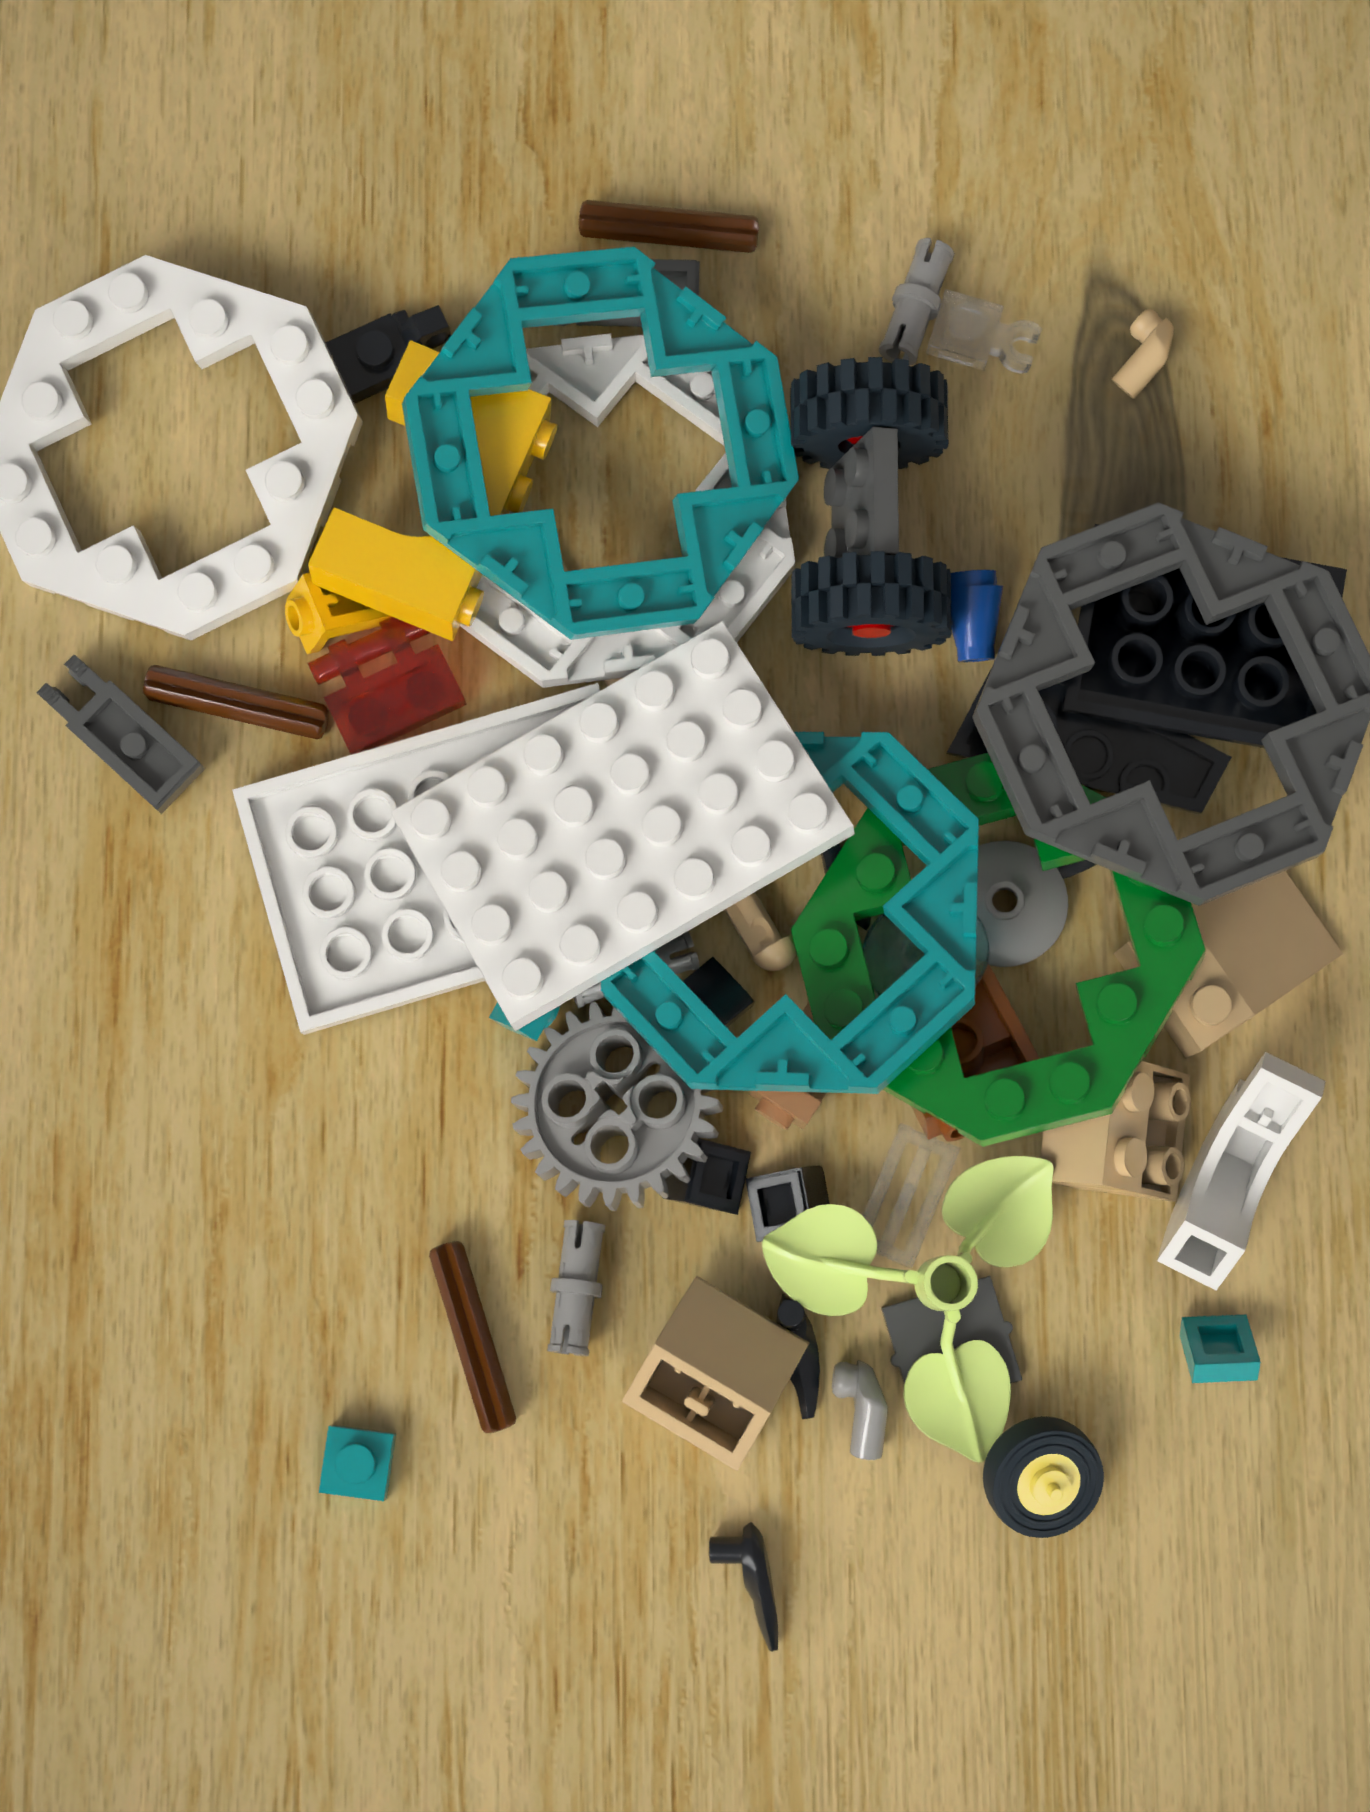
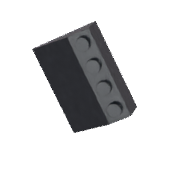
M1283 558L1298 565L1302 563L1299 560ZM1310 563L1330 572L1341 597H1343L1347 569ZM1178 568L1072 610V614L1095 664L1090 671L1065 680L1062 712L1265 748L1261 740L1268 733L1317 714L1264 602L1206 625Z

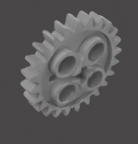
M596 1002L590 1003L589 1021L581 1023L571 1011L567 1012L566 1022L569 1031L561 1035L550 1027L545 1028L544 1032L552 1046L547 1052L539 1048L529 1047L527 1052L538 1066L535 1071L522 1070L516 1073V1077L530 1089L529 1093L511 1097V1103L517 1109L528 1112V1116L512 1124L513 1129L519 1135L534 1136L520 1149L522 1154L529 1160L544 1157L538 1164L535 1172L544 1181L559 1174L555 1190L562 1196L567 1197L580 1185L579 1201L589 1208L595 1202L599 1192L603 1193L605 1205L611 1211H617L622 1193H627L638 1209L643 1208L645 1201L644 1189L652 1187L662 1198L666 1199L669 1197L665 1180L672 1174L679 1180L688 1183L691 1179L683 1166L686 1159L690 1158L699 1162H706L708 1159L696 1143L699 1138L711 1139L718 1137V1131L713 1125L705 1121L704 1118L706 1115L722 1112V1104L718 1099L705 1096V1093L711 1090L690 1089L614 1007L612 1016H606ZM620 1047L633 1048V1059L626 1069L616 1073L606 1071V1059L612 1051ZM653 1064L660 1065V1070L657 1074L646 1077L650 1066ZM571 1091H584L586 1101L582 1110L572 1117H560L558 1108L562 1098ZM666 1091L676 1094V1106L669 1115L658 1119L648 1117V1104L655 1095ZM614 1094L623 1099L624 1103L628 1106L619 1115L611 1110L610 1106L606 1103ZM588 1131L585 1141L580 1145H575L574 1138L579 1133ZM619 1135L628 1137L629 1147L621 1160L611 1164L601 1162V1148L608 1139Z

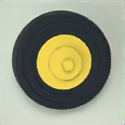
M1034 1417L1021 1421L1007 1429L992 1445L983 1468L985 1494L997 1516L1014 1531L1035 1538L1057 1536L1078 1526L1095 1508L1101 1496L1104 1483L1103 1466L1095 1446L1079 1428L1055 1417Z

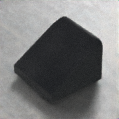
M714 957L710 958L683 981L726 1027H729L755 1003L749 993Z
M699 1138L696 1144L708 1159L706 1162H699L690 1158L686 1159L683 1166L691 1179L688 1183L679 1180L672 1174L665 1180L669 1197L666 1199L738 1215L751 1152Z
M820 1165L799 1167L745 1179L756 1242H762L765 1235L781 1227L801 1212L819 1205L830 1204L824 1171Z

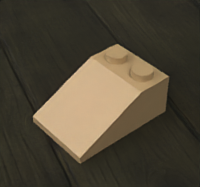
M1286 871L1198 906L1191 903L1206 949L1205 958L1192 980L1188 981L1172 1008V1013L1164 1028L1186 1059L1203 1051L1343 955ZM1131 940L1113 953L1124 970L1138 967Z

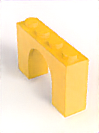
M410 340L385 394L387 417L389 420L405 426L402 408L404 397L440 352ZM528 389V391L470 397L490 516L509 514L510 511L513 513L522 512L533 485V479L526 477L534 457L542 460L545 459L556 434L557 424L550 422L551 398L531 389ZM335 507L308 563L313 584L450 641L454 640L461 623L469 627L472 625L484 596V591L477 588L482 574L432 536L416 537L399 534Z

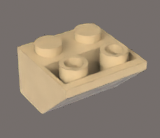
M1053 1052L1052 1055H1056V1054H1060V1053H1064V1052ZM1141 1061L1112 1114L1044 1131L1041 1158L1049 1160L1053 1164L1052 1183L1076 1189L1177 1202L1178 1186L1184 1172L1182 1148L1185 1120L1191 1106L1189 1092L1190 1075Z
M696 1276L653 1345L621 1402L738 1471L810 1342Z

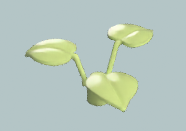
M1029 1156L1000 1157L974 1165L956 1177L944 1196L942 1216L945 1224L953 1232L966 1238L959 1245L957 1256L948 1255L931 1258L924 1262L918 1271L871 1266L870 1264L877 1252L875 1232L862 1214L843 1205L826 1204L807 1209L781 1227L765 1235L762 1240L763 1255L775 1281L790 1298L814 1313L826 1316H842L860 1309L867 1298V1277L914 1284L916 1294L925 1306L932 1310L944 1312L945 1319L940 1340L943 1354H925L913 1363L904 1383L903 1398L906 1410L919 1430L932 1440L955 1450L974 1462H984L992 1445L1003 1433L1010 1406L1011 1383L1006 1363L1000 1353L988 1342L971 1340L959 1345L955 1349L953 1346L956 1324L961 1319L959 1309L966 1307L974 1299L978 1289L977 1274L970 1264L972 1262L970 1252L975 1247L980 1258L986 1263L996 1267H1013L1027 1263L1042 1250L1049 1237L1053 1220L1052 1179L1054 1169L1052 1162L1042 1158Z

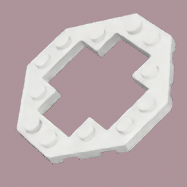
M144 255L35 309L0 400V533L22 581L31 587L83 602L87 606L131 621L136 620L157 627L167 633L190 641L291 592L302 574L307 573L309 570L308 563L311 550L320 526L324 527L341 483L339 475L350 445H355L363 424L314 317L307 306ZM175 318L194 361L201 369L256 344L301 443L246 469L271 525L162 578L141 531L134 525L93 546L81 550L37 451L92 424L68 373L69 370Z
M611 333L561 339V345L526 349L532 381L529 389L545 396L550 392L596 427L602 423L633 383L636 382L724 446L712 372L651 377L644 335L611 338ZM726 453L697 487L696 491L732 487ZM786 498L764 526V529L740 563L716 593L715 598L694 624L570 640L482 574L477 586L478 589L484 591L479 611L470 627L462 623L460 626L542 688L624 678L721 621L724 622L735 641L738 642L795 568L792 537H790L786 511Z

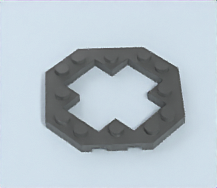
M1158 502L1041 547L972 718L1025 835L1200 906L1313 860L1325 852L1334 827L1331 825L1342 795L1347 792L1363 748L1361 743L1370 721V655L1328 570L1305 561L1298 565L1266 552L1268 548L1266 545L1218 527L1216 531L1182 518L1184 512ZM1178 568L1206 625L1263 602L1265 603L1317 714L1272 731L1261 740L1287 796L1179 840L1175 836L1150 781L1093 804L1089 803L1038 692L1086 673L1095 664L1071 610Z

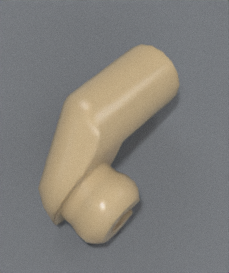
M1145 309L1130 326L1131 335L1142 344L1111 379L1133 399L1165 365L1174 334V327L1168 317L1163 320L1153 309Z

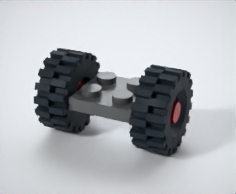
M868 357V362L858 363L855 358L842 359L841 365L838 366L827 362L817 365V372L808 369L800 373V379H793L790 388L791 446L794 448L795 456H802L803 462L808 464L820 462L821 468L829 469L824 482V501L827 506H831L832 528L829 529L826 535L824 556L818 558V563L807 561L801 564V569L795 568L792 572L793 641L797 645L804 644V648L809 650L822 648V653L835 654L837 652H845V656H859L860 653H872V656H885L886 652H895L900 655L911 653V649L923 651L931 649L932 644L941 645L945 643L946 638H950L952 635L951 572L943 562L933 563V558L920 556L914 559L912 558V553L899 552L898 469L908 468V463L910 462L918 465L929 462V456L937 458L943 454V449L948 448L947 379H944V374L939 370L930 372L929 365L918 363L914 366H909V360L896 358L892 363L883 362L882 357Z

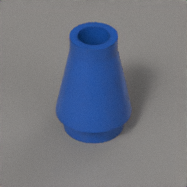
M969 570L951 573V623L958 662L995 660V640L1004 587L997 585L995 570Z

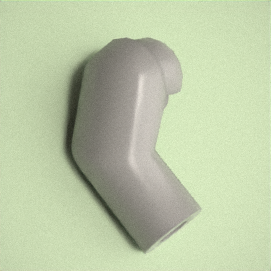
M858 1360L855 1365L841 1361L834 1366L832 1392L838 1398H854L855 1412L850 1453L860 1459H880L883 1453L888 1406L873 1368L865 1362Z

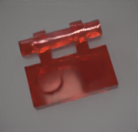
M390 617L379 622L381 629L349 644L346 643L345 639H342L327 646L330 651L329 653L307 663L318 685L340 675L344 680L346 687L325 696L324 700L351 755L376 748L467 705L439 645L436 644L417 654L414 653L410 642L431 632ZM391 651L393 652L398 663L363 678L358 668L359 666Z

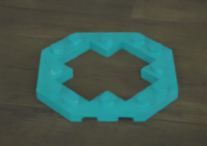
M635 246L510 258L494 279L493 284L477 305L467 314L445 343L441 352L425 373L415 382L402 402L423 530L570 640L694 624L715 598L716 593L740 563L764 529V526L799 480L794 448L791 446V431L777 356L758 341H755L754 344L749 342L724 322L727 317L686 286L682 290L653 268L656 263ZM640 316L651 377L712 372L732 487L679 493L672 500L682 557L564 571L554 509L490 516L470 397L528 391L532 381L523 328Z
M824 732L794 733L832 793L844 784L926 865L918 875L883 905L884 914L925 955L832 1040L819 1029L787 994L736 1038L655 953L658 949L601 981V991L604 997L690 1089L879 1094L975 1005L979 819L889 732H861V737H825Z

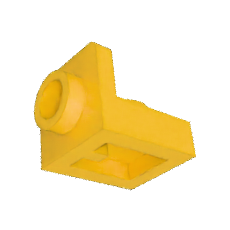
M310 573L302 574L288 595L285 605L287 624L291 632L295 636L300 637L307 654L320 652L329 638L384 626L392 617L313 584Z

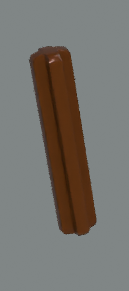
M593 200L582 202L580 208V235L588 238L746 253L755 251L758 241L759 222L758 218L752 215Z
M159 665L150 666L144 680L143 694L150 701L312 739H321L323 737L329 720V710L322 703Z
M459 1241L436 1246L430 1250L429 1257L481 1429L484 1433H494L509 1428L515 1424L516 1415L465 1247Z

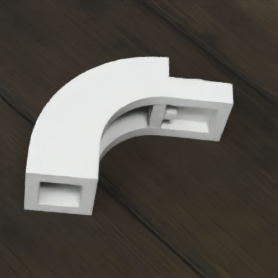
M1267 1052L1263 1054L1246 1081L1239 1080L1207 1134L1181 1189L1165 1231L1157 1259L1158 1262L1214 1290L1219 1288L1245 1252L1253 1218L1266 1184L1283 1152L1321 1100L1325 1086L1324 1080Z

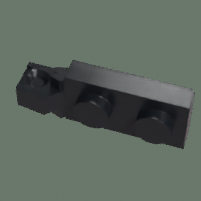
M439 305L410 317L406 310L396 312L392 316L389 313L326 342V345L354 404L389 388L410 340L434 349L448 341L451 337V331Z

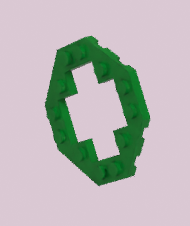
M988 753L927 769L979 819V826L1017 816ZM1081 785L1090 804L1107 798ZM869 808L866 809L854 828L855 834L847 839L791 929L814 1023L830 1040L876 1000L856 921L883 914V905L911 881L902 847L905 844ZM1033 838L1042 871L1085 860ZM1110 870L1138 967L1076 983L1078 997L1092 1042L1091 1046L964 1078L950 1027L883 1090L922 1113L926 1114L927 1112L957 1129L959 1134L982 1147L1112 1114L1143 1057L1147 1056L1169 1019L1172 1008L1188 981L1192 980L1205 958L1206 949L1192 904Z

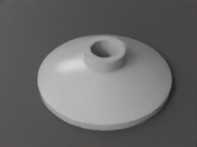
M995 841L980 845L978 856L976 961L984 964L989 963V965L997 967L1019 966L1033 961L1048 951L1058 939L1065 925L1068 913V895L1064 880L1057 868L1042 871L1037 850L1031 846L1014 841ZM1000 890L1013 892L1017 898L1016 907L1010 912L998 911L992 903V898L996 892Z

